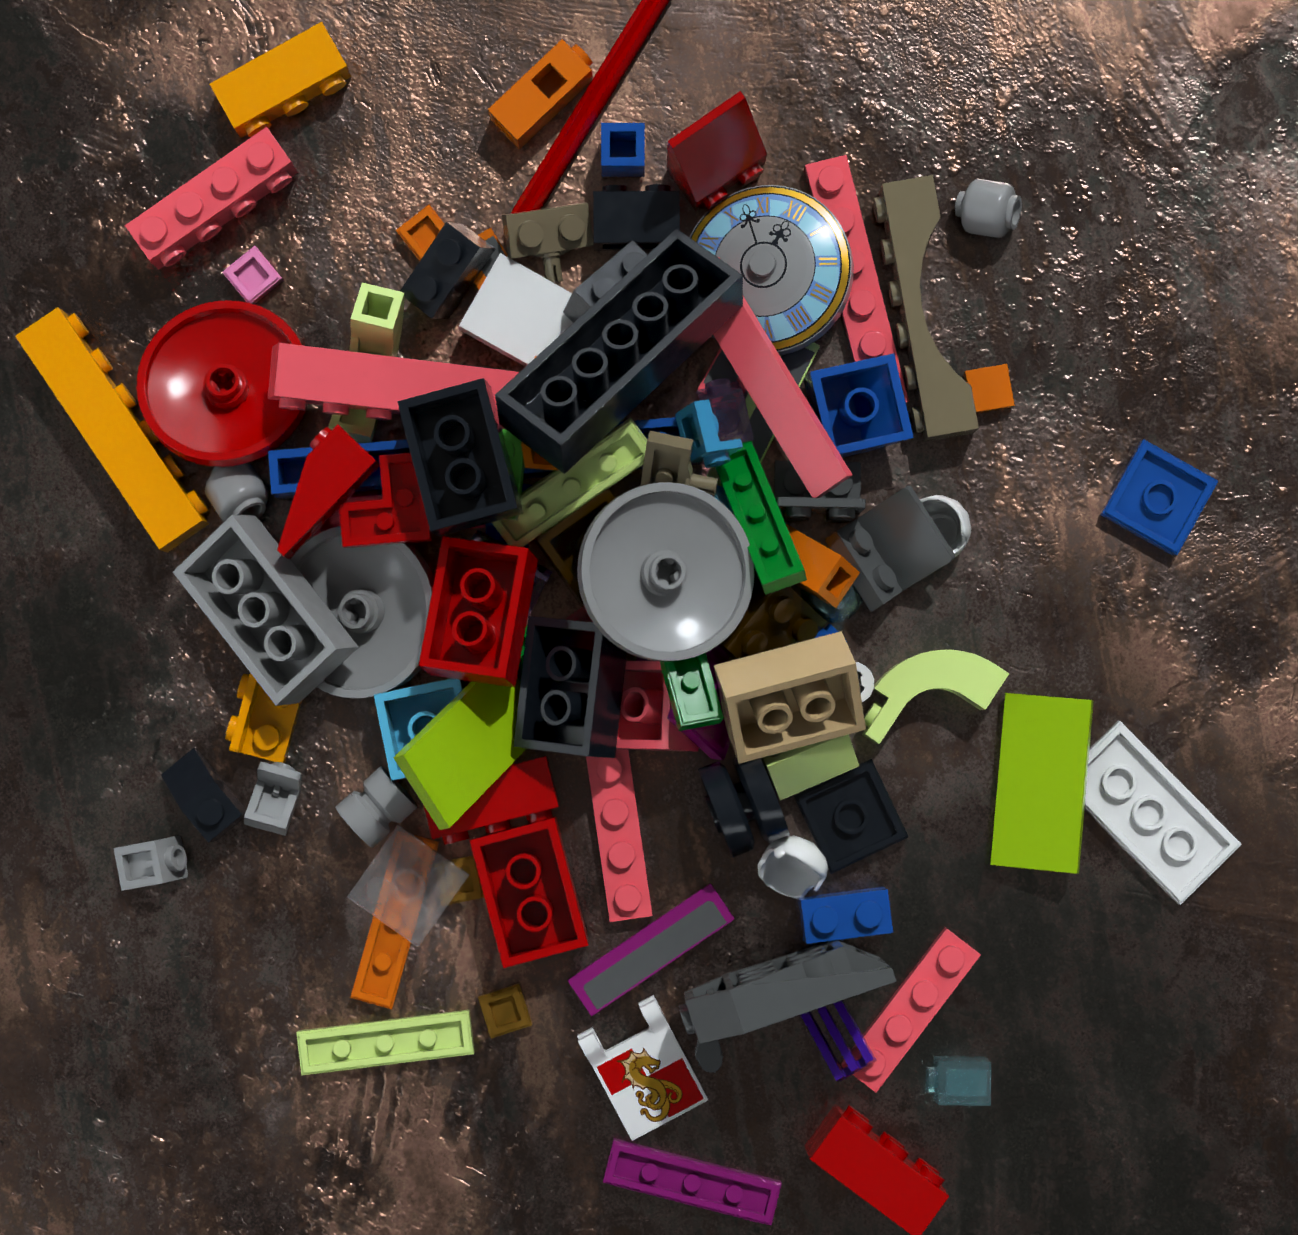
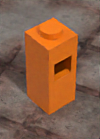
M561 39L488 108L490 120L520 150L592 81V69L589 67L593 63L592 60L577 44L571 48Z
M786 524L807 577L806 581L795 585L832 607L837 608L860 572L840 554Z

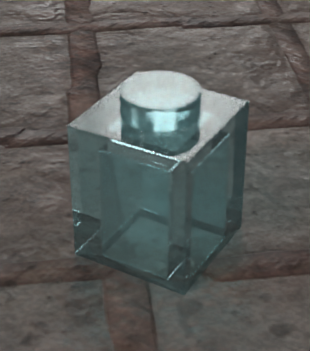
M934 1056V1067H927L926 1069L927 1093H933V1099L938 1105L991 1106V1061L986 1057Z

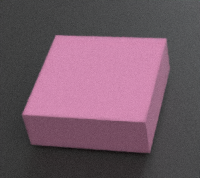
M253 246L222 272L244 300L252 304H256L284 281L256 246Z

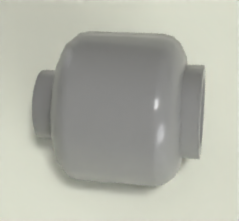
M975 179L969 184L966 191L959 192L955 204V215L961 217L964 230L970 234L1002 238L1010 229L1014 230L1017 227L1021 215L1022 199L1016 195L1013 186L1008 183Z
M249 463L215 467L206 482L204 490L208 501L219 518L224 522L231 515H255L259 519L265 512L269 498L266 485L254 467Z

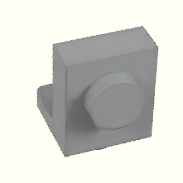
M260 762L257 769V782L244 815V825L286 836L301 793L302 774L285 763L273 762L269 764Z

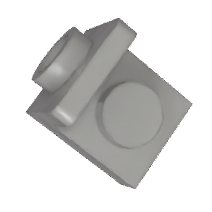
M179 835L113 848L121 891L167 883L188 877L187 855Z

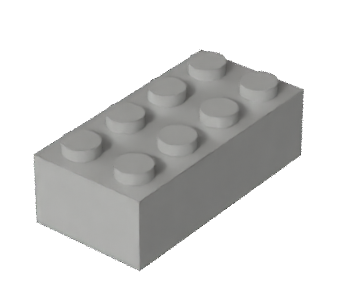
M231 515L173 573L276 706L300 703L356 651L359 646L293 562L277 551L278 543L255 515Z

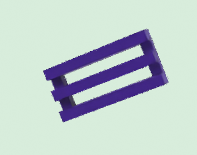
M844 1000L833 1004L862 1055V1058L857 1061L827 1007L824 1006L817 1009L848 1065L843 1069L811 1011L801 1014L805 1025L837 1082H841L877 1061Z

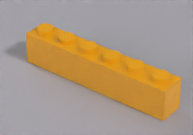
M57 307L15 335V337L158 549L168 553L209 525V522L203 515L209 509L195 489L188 493L179 479L185 474L171 454L163 456L155 444L159 440L153 434L145 419L140 422L131 409L137 403L123 383L116 386L110 378L108 372L113 370L112 365L99 348L92 351L84 337L89 332L77 314L74 312L69 316Z

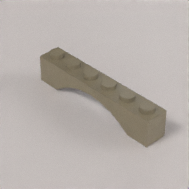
M929 175L883 183L878 192L879 197L873 198V207L876 222H884L887 239H881V252L884 264H891L894 281H888V290L892 307L899 306L902 322L896 323V335L899 348H906L909 365H903V373L907 391L914 390L917 407H911L914 432H922L923 442L974 434L979 429L972 387L952 369L939 352L928 330L922 309L920 279L923 257L930 235L941 217L934 177Z

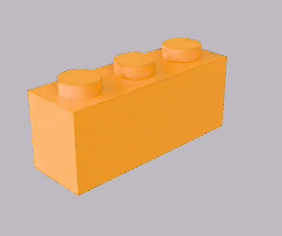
M320 22L211 82L209 85L239 137L242 138L246 135L252 137L265 127L269 129L271 127L270 122L284 114L290 117L300 113L308 107L309 100L322 93L324 96H329L338 92L346 85L345 80L352 76L323 22Z

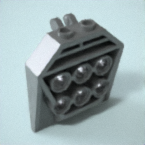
M834 940L726 973L684 992L686 1003L679 1005V1011L687 1035L697 1034L698 1041L695 1048V1057L699 1062L698 1066H701L706 1072L716 1073L722 1066V1058L724 1057L719 1039L746 1034L897 981L893 969L877 954H870L839 940Z

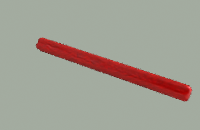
M670 0L640 1L511 213L542 209Z

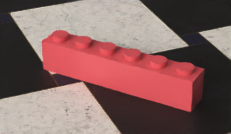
M278 343L272 347L268 399L279 400V408L305 410L307 403L323 405L322 413L349 415L350 408L366 410V418L392 420V413L400 414L397 401L482 378L491 386L496 404L495 394L519 372Z

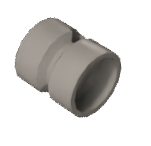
M382 766L363 781V793L353 791L335 807L351 829L371 848L375 847L390 832L389 823L391 821L401 823L418 808L416 802L397 780L391 781L390 773Z

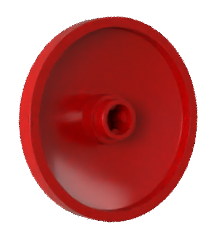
M232 300L214 301L197 305L168 321L155 334L146 347L137 374L136 389L140 410L153 434L168 450L177 456L206 466L226 467L241 465L267 455L268 451L275 450L294 432L308 406L306 403L305 410L279 408V400L268 399L272 347L278 343L302 345L295 332L273 312L252 303Z

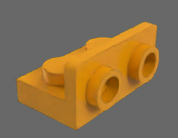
M244 673L237 691V698L242 699L239 715L231 716L225 736L227 741H231L229 751L273 762L285 763L302 701L296 704L276 706L251 673Z

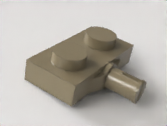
M583 202L502 215L507 257L519 258L532 255L543 258L545 278L551 282L563 281L559 255H563L571 249L594 246L588 203Z
M650 431L646 443L640 486L659 482L681 483L715 496L718 478L693 473L690 461L693 439Z

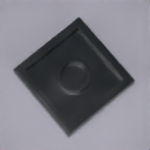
M872 759L859 764V767L793 795L818 849L826 858L830 874L909 837Z

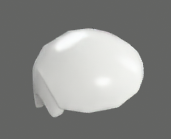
M934 495L920 499L955 553V557L958 556L970 539L971 524L969 514L958 501L943 495Z
M795 835L770 843L758 863V875L768 887L782 895L795 899L804 898L813 887L814 891H818L826 879L828 871L826 858L817 846Z

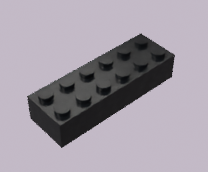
M676 228L495 394L499 425L565 474L743 306V275Z

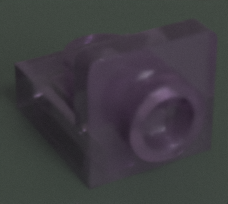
M728 378L716 379L706 383L705 389L697 391L699 401L710 400L712 412L717 417L719 423V441L741 439L743 443L754 440L743 390L738 381L730 382Z

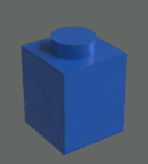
M601 123L602 177H645V123Z

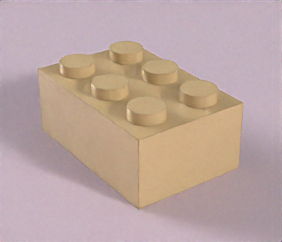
M842 631L714 665L726 730L739 764L866 730L856 662Z

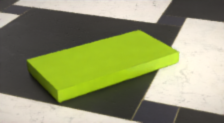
M518 678L515 688L471 681L393 757L439 830L450 828L527 749L513 747L521 684Z
M1005 693L990 865L1079 874L1093 700Z

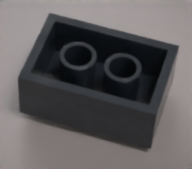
M484 378L397 401L429 528L432 533L439 537L524 514L502 427L499 425L491 386Z
M528 616L513 747L588 757L615 758L627 652L610 642L593 622Z

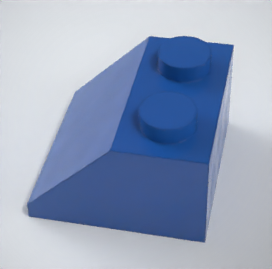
M894 353L811 371L803 379L809 404L842 458L914 438Z

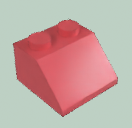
M626 661L616 749L698 752L699 747L684 733L678 731V728L667 719L672 706L659 661Z

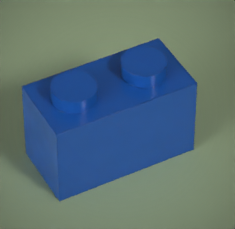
M885 887L804 896V898L798 899L803 940L806 944L893 933L888 889Z

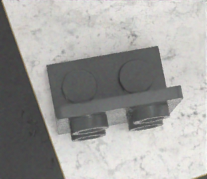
M775 460L774 497L781 513H783L784 521H809L811 514H826V522H852L855 515H859L865 509L866 499H860L861 462H845L853 475L821 498H812L791 462Z
M911 486L901 489L824 539L831 550L843 556L860 572L853 585L871 612L955 559V553Z

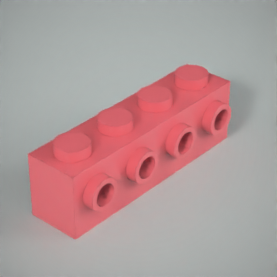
M265 127L127 223L125 227L149 261L160 270L164 266L169 267L180 261L186 255V251L198 242H205L213 238L221 231V226L234 217L239 218L249 213L257 205V201L270 192L276 193L286 187L292 181V177L298 172L270 130Z

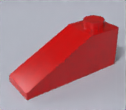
M339 424L332 430L329 427L324 428L309 445L313 450L306 457L277 551L287 559H290L339 509V503H345L380 466Z

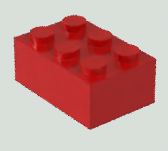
M442 536L419 667L431 676L515 688L538 559L529 548Z
M556 816L469 840L503 968L589 945V938Z
M835 1104L805 1144L809 1159L909 1234L922 1235L949 1198L948 1193L942 1186L945 1179L939 1175L940 1172L922 1158L919 1157L915 1163L908 1159L909 1153L904 1149L905 1146L887 1132L883 1131L880 1137L871 1131L873 1126L869 1123L870 1120L855 1108L848 1105L844 1111Z

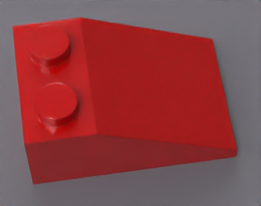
M741 91L668 140L667 172L695 211L703 206H706L709 210L729 196L726 190L740 181L743 186L747 185L764 172L761 166L766 162L767 152L747 100Z

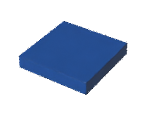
M1143 439L1140 441L1100 515L1175 557L1180 552L1215 489L1218 480Z

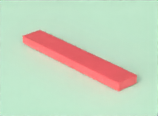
M743 296V306L713 336L811 497L821 498L853 474Z

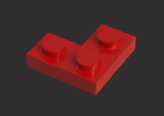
M411 453L379 455L383 499L339 503L342 547L356 548L432 541Z

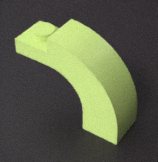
M362 282L350 318L351 339L349 351L397 357L404 314V292ZM349 408V415L332 414L328 427L332 430L339 424L356 442L369 443L372 442L378 420L366 418V410Z
M935 650L912 656L893 666L875 683L873 691L885 698L882 704L874 701L865 714V726L867 727L862 735L875 744H880L905 705L917 694L930 689L949 691L977 709L986 710L1009 673L991 661L965 651Z

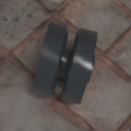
M734 755L733 765L739 780L735 784L732 783L725 765L719 761L698 769L707 793L704 798L718 833H723L733 858L752 851L754 848L755 840L748 824L751 821L755 820L763 840L768 843L790 836L783 812L761 758L739 764L736 755Z

